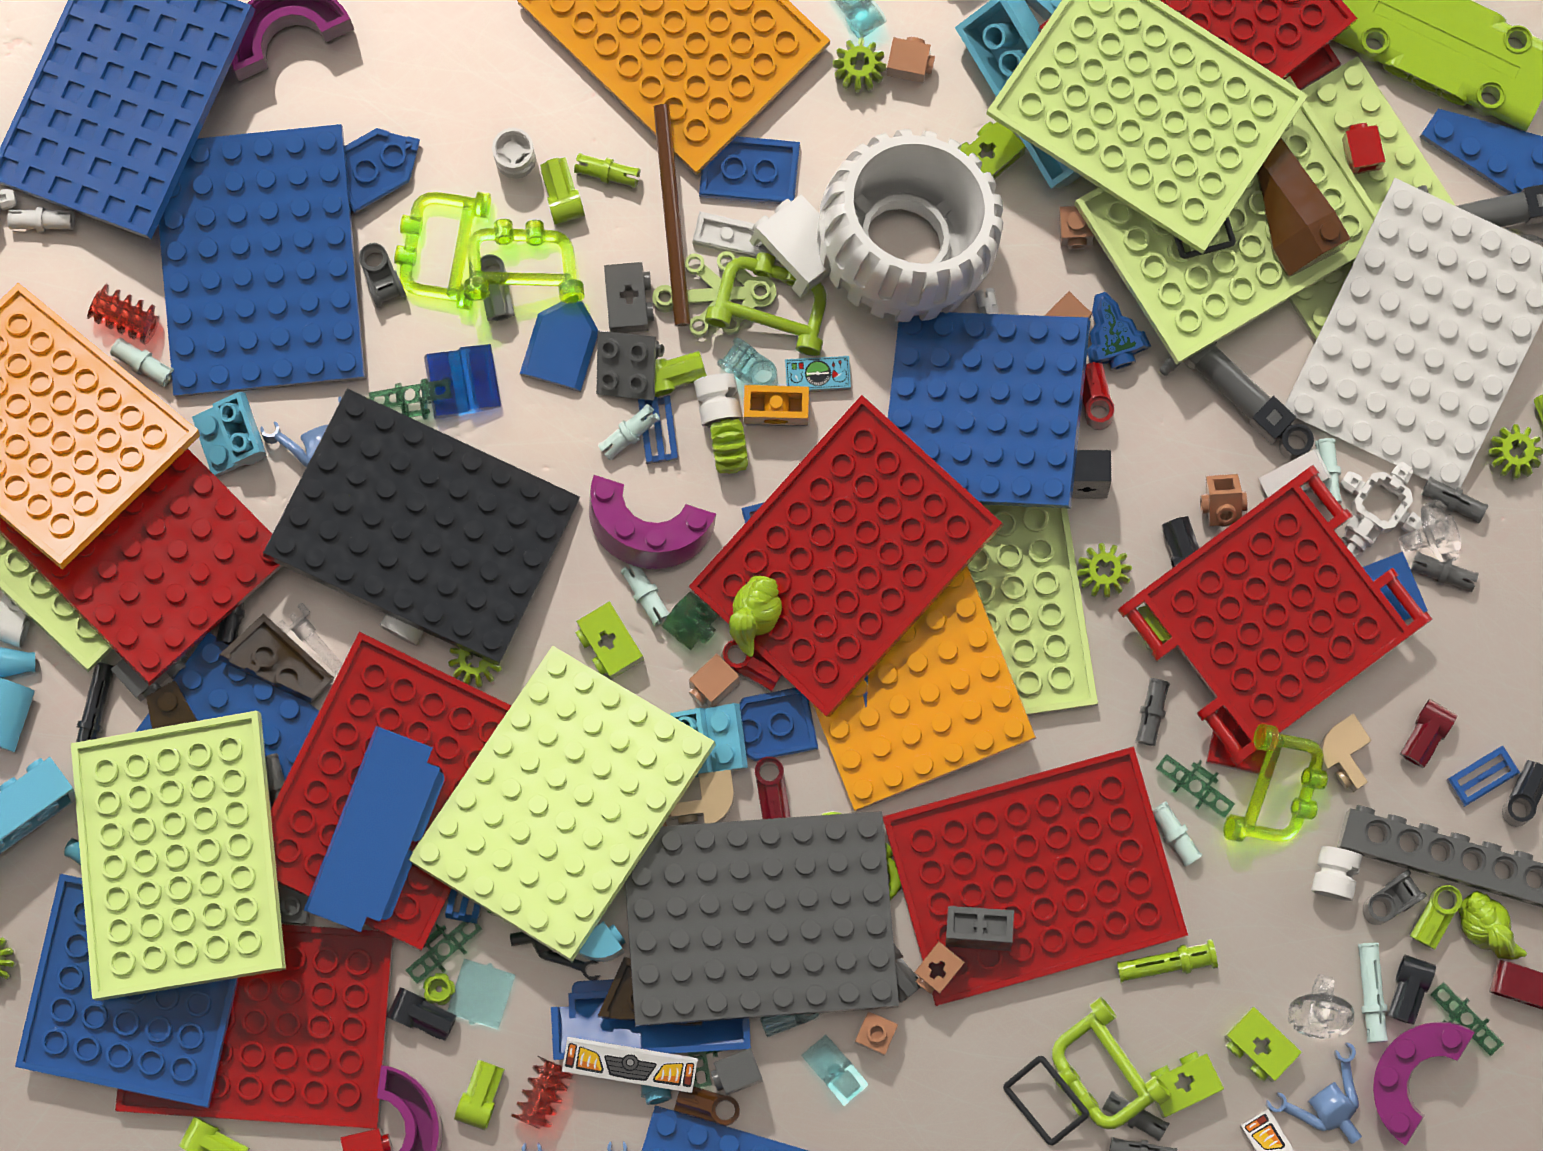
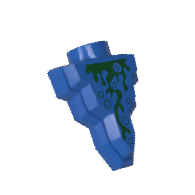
M1106 292L1094 296L1092 316L1095 325L1089 333L1091 346L1087 350L1089 363H1109L1111 370H1119L1136 363L1134 355L1151 347L1145 331L1137 330L1132 319L1122 316L1118 303Z

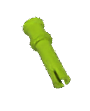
M1213 939L1207 940L1206 944L1187 947L1185 944L1180 945V947H1177V951L1117 962L1120 982L1178 970L1189 974L1192 969L1211 966L1213 969L1218 968Z

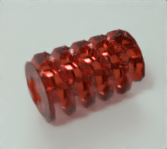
M106 283L94 296L88 310L87 319L94 317V322L97 324H102L105 321V326L108 329H114L117 326L119 334L123 335L128 332L129 338L133 340L140 336V342L144 345L148 344L160 320V316L155 315L156 306L152 304L145 311L143 310L144 300L142 299L135 306L131 305L133 297L131 294H128L122 301L120 300L121 290L116 289L112 295H109L110 286Z
M537 1055L544 1065L532 1066V1069L539 1076L538 1078H527L526 1081L533 1089H522L521 1093L528 1101H517L516 1106L523 1112L522 1114H511V1117L538 1129L541 1127L551 1128L552 1123L546 1118V1115L555 1116L558 1113L551 1106V1103H562L563 1099L556 1092L567 1091L568 1087L562 1082V1079H573L574 1076L572 1073L562 1072L563 1066Z

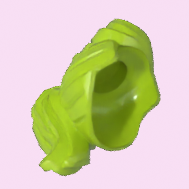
M753 576L738 591L733 602V615L729 621L731 637L748 657H752L754 653L755 635L758 636L770 632L782 611V602L778 596V585L774 579L765 576Z
M1478 890L1462 901V905L1459 908L1461 928L1471 943L1480 949L1492 950L1497 958L1516 960L1527 956V952L1514 941L1509 913L1501 903L1490 899L1488 894H1483Z

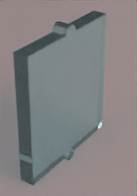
M464 959L455 985V993L452 995L447 1011L457 1015V1017L469 1020L471 1025L479 1023L499 1029L516 975L493 968L494 966L491 963L483 965Z

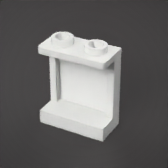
M799 195L793 201L789 199L783 201L776 208L775 214L770 218L765 215L759 219L752 227L754 233L749 241L753 246L761 241L796 278L792 289L799 297H802L831 273V268L823 267L819 255L821 246L817 243L819 213L802 195Z

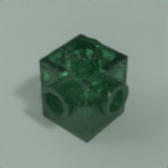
M690 591L674 606L661 626L680 643L692 650L698 643L702 642L705 645L717 631L713 626L720 616L707 603Z

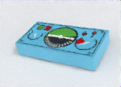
M849 356L785 359L787 386L809 387V392L851 389Z

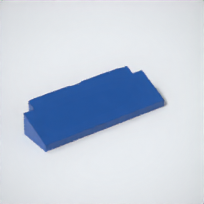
M375 727L304 911L359 932L363 928L366 917L381 921V919L386 920L392 916L412 865L409 858L413 852L409 850L412 841H418L423 837L444 783V775L439 772L440 768L427 763L433 747L381 727Z
M614 979L577 981L572 986V993H568L569 1006L551 1007L553 1060L564 1059L567 1037L663 1053L751 1048L750 1018L706 1021L702 1027L673 1024L635 1027V1021L598 1018L599 1011Z

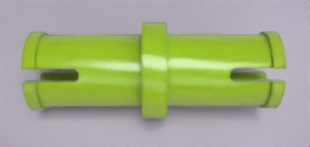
M578 153L576 161L588 164V166L575 164L574 173L600 178L603 183L612 181L631 186L632 188L637 187L639 180L626 177V175L640 177V168L615 163L614 159L608 157L606 160Z

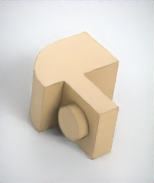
M1354 714L1335 725L1324 736L1319 748V760L1323 771L1325 772L1336 766L1338 771L1335 774L1339 782L1345 789L1350 787L1353 792L1364 786L1368 781L1350 755L1372 741Z
M731 770L698 774L702 800L677 803L671 812V819H678L679 824L698 822L697 816H704L705 823L722 822L730 813L734 802Z

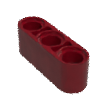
M1498 960L1489 992L1543 1010V972Z

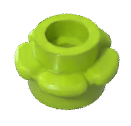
M436 973L433 977L429 976L423 984L425 989L424 997L431 1004L445 1005L451 1000V995L455 993L454 982L449 980L448 975L444 973ZM441 986L442 991L437 992L436 987Z

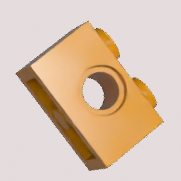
M744 385V424L808 425L809 387Z

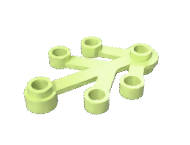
M725 251L719 254L717 265L722 272H724L726 267L721 265V260L725 257L733 260L736 258L733 253ZM696 253L690 254L685 260L686 270L690 274L700 277L711 288L687 290L688 303L712 302L708 307L715 306L721 278L704 264V259L701 255ZM697 259L701 262V265L697 269H692L689 266V262ZM745 269L737 272L735 278L743 286L732 288L730 302L732 300H744L741 305L753 309L755 307L764 308L773 303L776 298V286L770 278L764 276L753 277ZM661 285L653 292V305L660 312L667 313L673 310L671 286ZM758 286H763L767 292L763 296H758L754 290ZM667 292L671 295V299L668 302H662L659 300V295ZM707 309L700 316H695L690 320L689 330L696 337H702L708 332L709 324L705 322ZM732 316L731 319L737 323L734 329L722 328L723 332L728 335L736 334L740 329V324L745 319ZM700 321L704 323L705 327L702 331H695L693 324Z

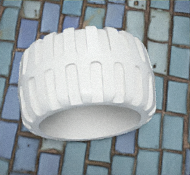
M911 129L897 130L892 138H889L886 133L871 138L867 145L860 144L850 153L826 187L820 205L817 228V243L821 245L819 253L824 268H831L830 279L837 289L844 287L848 291L847 299L854 305L859 306L862 302L871 307L870 314L883 318L885 313L896 315L895 321L910 322L914 315H919L921 321L936 318L941 310L945 314L959 307L964 299H968L974 293L993 266L1003 230V220L1001 218L1003 213L1002 199L1000 195L995 194L996 183L991 173L986 172L983 174L980 170L982 161L974 153H971L969 156L960 151L962 145L951 138L946 143L935 139L937 133L923 131L921 136L912 135ZM903 209L915 212L929 221L937 232L940 243L939 254L934 261L928 264L913 263L896 258L872 242L868 233L870 223L876 216L888 210Z

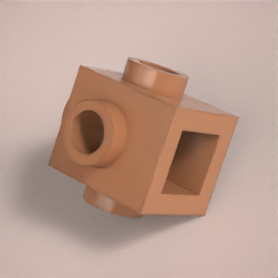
M1238 474L1206 476V494L1200 495L1201 513L1208 516L1209 526H1230L1242 517V511H1247V494L1242 492Z

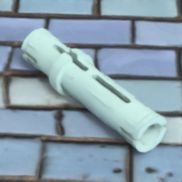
M1379 943L1358 944L1364 1006L1361 1007L1362 1014H1365L1367 1043L1386 1042L1388 1038L1385 1012H1388V1008L1384 1004Z

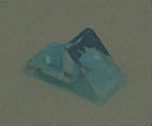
M826 1034L801 1055L843 1106L869 1085L850 1060L844 1056Z

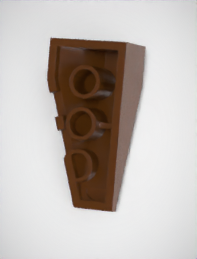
M1280 138L1257 172V178L1263 195L1266 221L1269 224L1272 251L1289 278L1343 250L1351 238L1335 210L1282 138Z

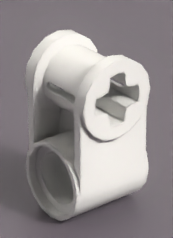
M3 593L0 601V641L21 647L27 637L31 619Z

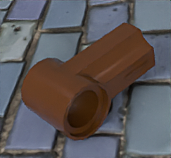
M693 1086L692 1093L679 1091L674 1111L725 1126L733 1124L740 1116L739 1104L733 1097ZM729 1101L734 1105L735 1113L733 1117L728 1120H722L717 1116L716 1107L720 1102Z

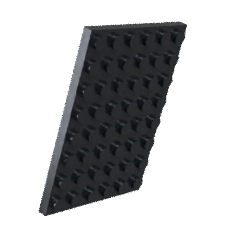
M347 388L263 551V557L499 666L579 502L580 496Z

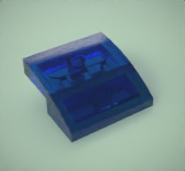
M491 344L460 347L456 351L429 353L424 356L434 419L501 407Z

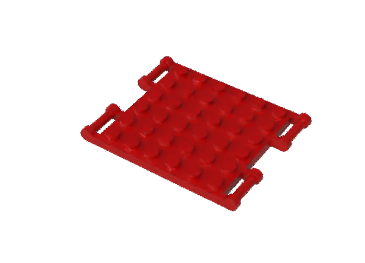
M1314 465L1292 479L1118 609L1121 616L1129 619L1153 651L1151 655L1156 662L1178 647L1211 690L1216 699L1196 714L1201 721L1206 720L1231 753L1232 757L1230 759L1236 766L1433 620L1427 611L1424 613L1400 583L1397 579L1399 575L1394 568H1391L1373 581L1334 530L1346 523L1353 515L1348 509L1344 510L1318 477L1319 471ZM1308 483L1334 518L1328 522L1302 490V485ZM1387 585L1414 620L1409 625L1405 623L1381 592V588ZM1144 603L1169 635L1170 639L1164 644L1136 609ZM1221 707H1224L1250 743L1242 748L1216 714V711Z

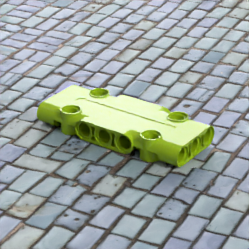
M1342 0L1358 19L1332 41L1357 51L1365 61H1378L1382 63L1383 68L1392 75L1460 106L1469 104L1482 116H1494L1520 130L1527 131L1543 99V40L1533 36L1526 27L1520 25L1512 26L1506 23V19L1499 13L1472 0ZM1371 38L1378 40L1381 48L1378 50L1369 48L1366 40ZM1518 38L1522 42L1523 48L1515 49L1511 47L1508 39ZM1491 93L1496 98V103L1491 105L1485 103L1481 94Z

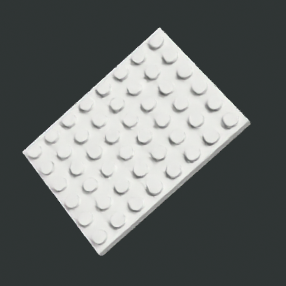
M1394 178L1286 401L1285 407L1297 419L1395 465L1402 462L1413 469L1414 474L1426 480H1429L1431 476L1433 479L1455 490L1457 487L1461 488L1543 320V247Z

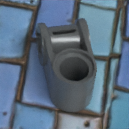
M369 243L363 246L359 253V261L376 307L382 306V302L399 295L402 298L405 297L406 293L397 271L394 270L385 248L378 243ZM371 253H380L383 256V260L380 265L372 267L366 264L367 257Z
M1409 869L1385 885L1386 887L1365 901L1363 915L1369 923L1381 925L1427 897V894L1421 892L1410 877L1411 871ZM1375 900L1382 901L1386 905L1387 914L1385 917H1379L1373 912L1372 905Z

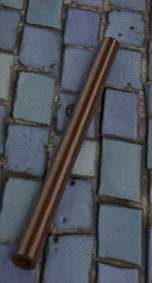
M659 104L653 107L674 324L676 327L690 325L670 107L668 104Z

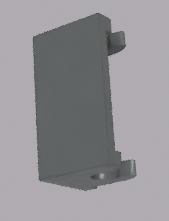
M948 906L945 947L1011 951L1014 910Z

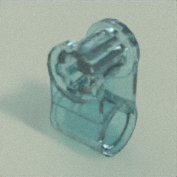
M738 337L733 339L734 345L724 359H719L717 365L726 373H733L736 379L741 380L747 385L777 386L778 373L775 364ZM761 370H768L772 373V377L767 382H759L755 379L756 373Z

